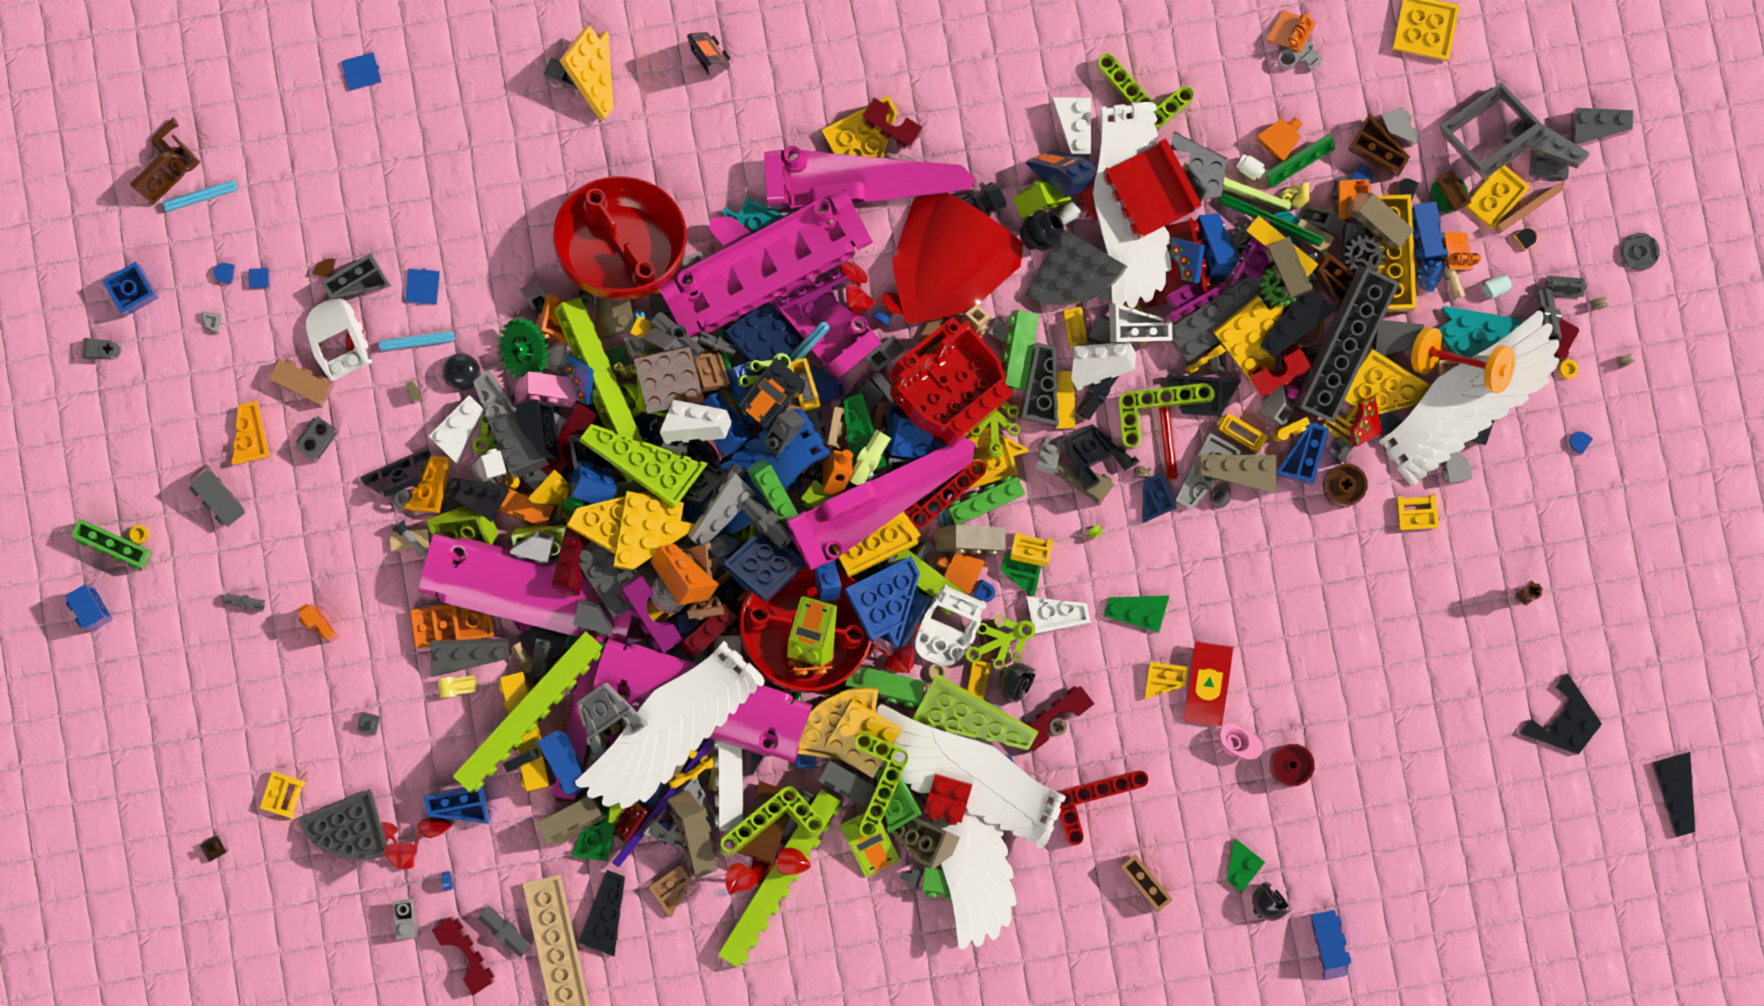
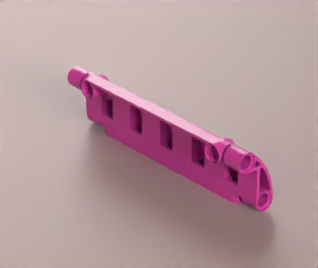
M843 190L830 197V199H819L683 270L675 280L669 281L659 290L677 324L684 326L687 329V335L692 338L701 333L700 327L703 328L704 332H711L851 259L855 255L853 247L860 250L872 244L873 241L847 191ZM823 208H828L826 212H820ZM830 220H833V223H832V224H830V225H827V224H826V222H828V221H830ZM692 279L690 283L684 284L686 280ZM697 290L698 293L695 296H691V293Z
M438 534L433 535L421 576L420 593L437 596L439 592L440 601L447 604L576 637H581L585 632L573 625L578 603L581 599L601 604L614 626L612 634L607 635L609 636L608 639L626 644L633 614L628 610L613 619L583 573L584 579L580 595L562 596L551 586L557 561L549 560L548 563H537L534 559L517 558L515 555L510 554L511 549L463 537L452 539ZM453 560L460 561L459 565L452 563ZM590 629L586 631L597 642H604L607 636L596 634V631Z
M608 639L597 669L592 691L602 684L608 683L619 695L627 696L624 700L637 712L655 689L681 676L698 664L631 643L626 648V644ZM621 682L627 683V687L621 686ZM757 685L755 694L750 693L745 703L739 704L736 713H729L722 727L716 725L709 738L763 756H775L794 763L812 705L796 699L792 705L793 697L770 687ZM768 731H774L775 735L769 734ZM771 742L774 746L768 749L764 747V744Z

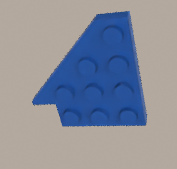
M912 556L844 589L870 642L887 634L894 648L900 644L920 575Z

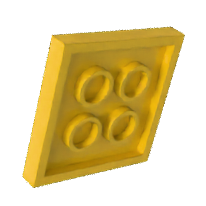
M1402 0L1392 50L1448 62L1460 5L1437 0Z
M852 699L823 750L874 778L884 760L858 749L855 745V737L860 732H868L894 744L903 728ZM861 736L858 739L859 745H868L869 738ZM879 744L876 747L877 753H886L887 746Z

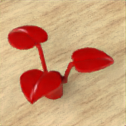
M850 261L840 264L841 273L847 275L849 281L857 283V285L849 284L846 288L847 309L856 316H859L862 311L866 312L867 309L882 301L888 310L903 315L900 299L897 294L885 291L883 297L872 301L871 297L860 288L861 283L865 284L868 281L865 271Z
M922 619L918 624L917 628L915 629L914 633L919 629ZM874 640L871 642L866 658L870 655L872 648L887 656L885 666L888 670L910 673V669L915 664L913 660L914 649L911 646H903L890 655L876 644H873Z
M428 817L421 820L417 825L420 831L417 833L415 844L413 845L411 843L398 844L395 836H393L398 832L397 827L389 822H381L386 840L388 841L390 838L393 841L392 844L385 847L384 855L396 868L410 869L415 865L414 856L417 854L420 836L422 834L426 838L439 836L449 830L452 824L438 817Z
M790 847L784 848L779 851L778 859H775L773 864H770L767 869L762 863L756 862L754 858H752V865L748 867L742 863L732 864L726 872V888L729 895L750 890L756 884H761L764 881L765 874L768 875L775 864H777V871L784 875L805 872L811 868V864L800 850Z

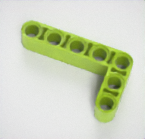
M1108 53L1101 55L1097 65L1099 72L1128 105L1142 102L1155 104L1113 55ZM1108 60L1111 62V66L1106 68L1101 62ZM1120 74L1124 80L1118 82L1114 79V76ZM1183 86L1161 103L1156 111H1153L1156 117L1161 120L1160 124H1154L1157 131L1191 104L1194 92L1190 87ZM1130 88L1134 89L1136 91V95L1129 96L1126 93V90ZM1187 93L1190 99L1182 100L1180 94ZM1172 105L1175 111L1170 113L1165 107Z
M1202 383L1123 393L1119 398L1123 443L1131 449H1136L1141 445L1140 410L1207 403L1213 400L1214 390L1208 384ZM1204 388H1208L1210 391L1206 398L1200 396V392ZM1190 391V397L1187 400H1182V392ZM1171 393L1170 401L1163 402V394ZM1146 395L1152 396V401L1149 404H1144L1143 398ZM1127 397L1133 398L1131 406H1125L1124 404ZM1129 416L1135 417V422L1132 425H1127L1126 419ZM1130 435H1136L1137 441L1134 444L1128 443Z
M860 732L855 737L856 747L887 762L859 826L860 834L865 838H871L878 830L908 762V753L904 748L868 732ZM861 736H866L869 738V744L861 746L858 743V739ZM879 744H884L887 746V751L884 754H879L876 751V747ZM895 753H904L905 759L902 762H897L894 759ZM895 770L897 777L893 780L886 777L887 771ZM887 788L889 795L885 798L880 797L878 794L879 789ZM875 805L879 806L881 813L873 815L870 809ZM869 823L873 825L874 829L871 833H865L862 827Z
M785 787L726 834L721 840L720 852L726 857L733 856L786 812L802 831L811 838L819 836L823 827V821L796 789ZM790 794L793 800L786 801L783 796ZM775 806L778 808V812L771 813L768 808ZM803 809L806 814L800 816L796 813V810ZM760 818L764 823L756 825L754 819ZM815 823L819 829L811 830L809 824ZM745 830L749 836L741 837L739 831ZM730 842L734 845V848L726 849L724 843Z

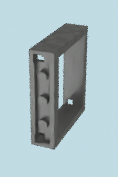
M1502 82L1493 88L1491 87L1484 95L1475 98L1470 105L1461 108L1456 115L1446 119V122L1440 125L1442 136L1484 180L1545 137L1544 126ZM1502 99L1530 129L1480 163L1453 133Z

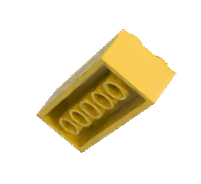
M1411 195L1377 196L1413 228ZM1371 232V237H1375L1374 242L1381 241L1382 243L1379 247L1385 248L1382 251V255H1386V258H1381L1384 265H1378L1380 270L1378 273L1400 283L1386 312H1413L1416 309L1413 232L1400 248L1386 246L1380 237ZM1377 255L1372 260L1373 265L1377 260Z
M520 672L500 677L501 682H498L500 693H503L505 701H503L505 713L510 714L531 691L527 673ZM538 721L536 722L538 725L531 734L527 732L524 735L523 743L517 749L513 747V750L517 751L518 756L537 748L540 755L539 759L518 768L522 770L523 777H520L522 788L529 792L551 787L552 784L548 761L537 741L542 739Z

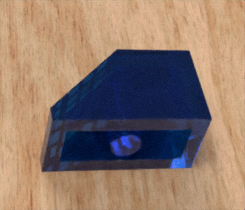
M812 365L811 370L820 405L841 401V395H844L842 384H838L836 378L819 367Z

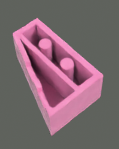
M527 372L515 384V406L517 403L536 399L550 403L553 407L574 408V406L581 402L576 398L575 388L570 377Z

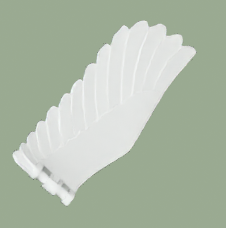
M1151 102L1131 103L1129 106L1125 104L1113 105L1112 108L1100 107L1101 146L1093 187V198L1107 254L1128 266L1117 282L1113 285L1111 284L1112 304L1123 305L1126 301L1127 306L1131 309L1137 305L1139 297H1142L1144 302L1148 303L1153 299L1155 290L1160 292L1163 290L1166 283V272L1172 269L1170 254L1166 245L1170 244L1169 233L1163 227L1141 239H1138L1137 235L1134 236L1129 226L1131 224L1128 218L1125 219L1120 209L1122 207L1119 201L1115 202L1111 192L1113 190L1111 186H1107L1103 179V172L1107 167L1110 169L1158 145L1155 139L1158 134L1154 125L1157 117L1153 112L1156 111L1157 107ZM1126 113H1132V119H1126ZM1109 115H1113L1114 122H1108Z
M1538 310L1502 340L1472 357L1473 359L1487 362L1491 352L1497 346L1503 345L1513 349L1515 369L1509 385L1503 392L1497 394L1487 391L1484 384L1485 369L1461 363L1437 378L1410 415L1395 430L1378 441L1381 446L1384 445L1387 455L1391 461H1395L1398 465V471L1408 483L1412 485L1418 484L1417 478L1427 477L1428 471H1433L1439 467L1438 463L1450 460V454L1464 449V443L1475 439L1479 431L1489 428L1492 425V420L1507 416L1509 408L1523 405L1529 400L1528 394L1539 391L1550 382L1547 376L1556 369L1559 359L1554 357L1559 347V341L1557 339H1548L1553 327L1552 324L1548 323L1542 325L1543 312ZM1393 437L1398 442L1395 446L1390 442ZM1404 453L1409 459L1406 462L1401 458V455Z
M723 641L703 662L655 689L637 711L649 725L633 735L628 726H626L610 748L575 781L576 786L581 788L589 787L587 796L590 798L602 795V804L608 807L620 803V807L623 809L632 806L639 799L646 802L656 792L660 782L666 784L673 777L675 767L677 765L681 766L686 762L690 751L698 749L703 738L711 736L716 725L722 727L727 720L728 714L736 713L739 704H744L750 693L755 694L757 685H764L763 676L753 665L745 663L742 660L743 657L735 650L729 649L727 647L728 644ZM721 652L727 656L725 660L719 656ZM736 665L742 669L740 673L734 668Z
M883 704L878 706V713L903 728L894 744L904 748L908 753V762L901 776L905 783L911 784L912 790L919 793H930L935 773L971 783L973 785L966 806L968 813L984 816V822L1000 824L1001 830L1013 831L1012 833L1015 836L1026 837L1027 842H1036L1038 848H1042L1047 844L1054 829L1053 823L1058 819L1061 811L1059 807L1061 802H1064L1066 796L1037 782L992 745L922 724ZM897 752L894 755V759L897 762H902L905 759V754ZM883 761L881 766L885 768L887 762ZM1049 796L1054 798L1053 804L1047 802ZM1043 815L1047 816L1046 822L1041 821Z
M968 737V738H971V739H975V740L984 742V743H986V744H989V743L991 742V741H986V739H984V738ZM967 809L965 810L962 823H957V825L946 823L945 818L933 819L932 825L960 837L953 855L941 863L953 904L958 948L964 950L968 947L971 940H973V944L976 947H979L983 944L985 935H988L991 940H995L999 936L1001 926L1009 927L1011 907L1017 904L1015 891L1010 882L1013 879L1012 867L1005 859L1008 855V849L1001 838L1003 830L1000 829V824L984 822V816L971 815Z

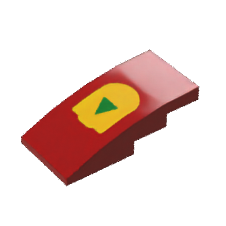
M1195 641L1183 717L1184 721L1222 726L1233 646Z

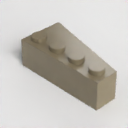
M1196 455L1195 475L1268 494H1275L1276 455Z
M688 790L668 798L669 806L675 811L672 813V817L679 829L677 833L683 844L682 849L688 869L696 879L716 871L718 859L712 848L714 847V842L709 835L711 828L706 821L708 814L705 807L700 806Z

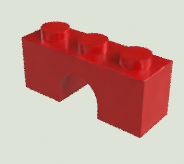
M1295 343L1281 353L1285 363L1280 370L1271 371L1266 367L1265 363H1262L1248 372L1261 397L1272 394L1276 388L1281 385H1287L1294 377L1305 374L1311 368L1298 343Z

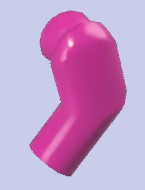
M1291 381L1286 385L1288 390L1287 397L1297 398V394H1299L1302 387L1299 382Z

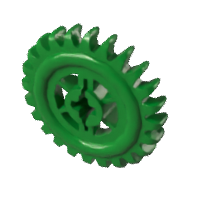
M516 318L508 321V324L503 325L504 329L499 331L504 336L497 337V340H501L502 343L496 345V347L502 348V351L497 352V354L504 356L499 362L506 361L503 369L510 368L507 374L515 373L513 378H519V380L527 372L542 373V370L546 368L545 363L548 362L546 355H549V352L546 350L548 344L544 343L546 338L541 336L543 334L542 330L538 331V326L536 324L533 325L531 320L527 321L525 318Z

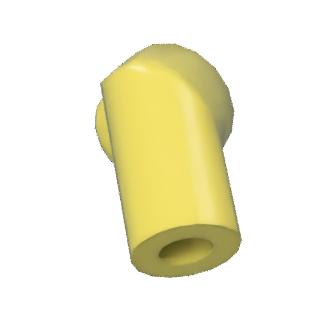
M1300 183V193L1292 200V205L1295 208H1301L1309 201V183Z
M1290 185L1282 191L1281 199L1290 202L1300 193V186Z
M617 362L614 365V369L623 378H631L637 375L635 364L624 366L621 362Z

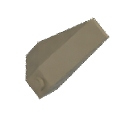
M599 297L596 313L599 339L630 333L635 323L631 300H609Z
M1057 463L1054 475L1099 505H1101L1114 485L1109 476L1105 474L1101 476L1095 473L1100 480L1099 484L1085 491L1075 468Z

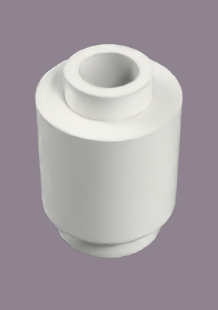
M1245 154L1236 166L1240 169L1241 173L1254 181L1257 178L1261 179L1266 171L1264 169L1265 164Z

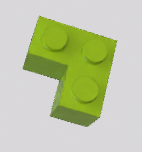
M1042 180L1032 183L1033 187L1031 188L1028 187L1020 190L1019 195L1013 198L1021 219L1032 216L1037 210L1059 207L1071 200L1070 196L1065 198L1049 183Z

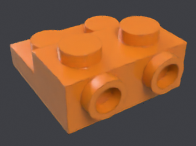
M548 294L545 298L543 311L541 314H538L536 322L538 331L542 330L543 334L541 336L545 337L546 340L552 338L556 340V344L566 346L568 342L554 309L567 300Z
M306 603L297 610L300 615L299 621L304 628L307 627L317 631L319 636L325 640L333 642L339 638L317 606Z

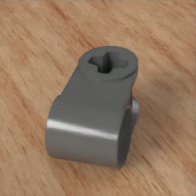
M83 338L82 358L116 359L121 353L120 346L110 340ZM113 348L112 351L107 352V349Z

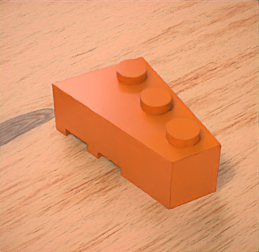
M506 485L510 491L499 508V512L534 525L547 526V523L551 522L556 510L552 504L533 503L528 499L531 496L530 493L524 492V494L516 492L517 489Z
M675 544L659 546L650 561L679 605L707 601L719 585Z

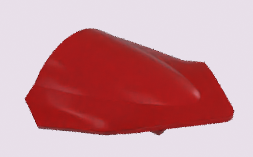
M950 193L918 196L913 199L892 260L904 320L908 324H918L968 312L1021 267L1022 241L997 221Z

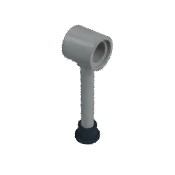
M402 520L393 528V531H396L400 536L403 535L426 560L428 551L408 531L409 528L405 524V520Z

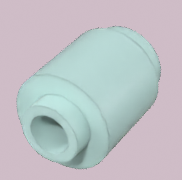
M1506 274L1503 276L1498 275L1484 282L1482 291L1485 297L1494 299L1509 292V289L1512 288V283Z

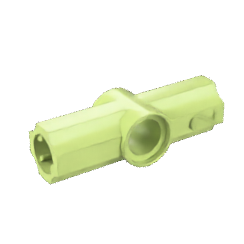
M878 430L874 432L868 445L862 449L857 457V463L849 479L850 482L857 486L866 482L871 471H874L882 458L881 455L891 440L890 437Z

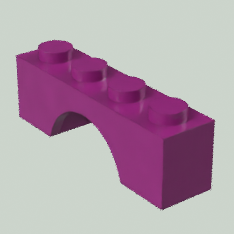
M638 573L619 586L621 589L620 596L625 603L629 601L632 606L630 608L631 613L636 619L639 617L642 624L640 627L646 635L650 634L652 637L650 642L656 651L660 650L665 653L683 641L671 622H655L648 615L647 601L652 591L642 575Z

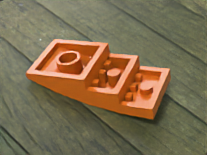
M451 604L410 610L415 649L431 647V641L468 640L494 637L492 616L490 614Z

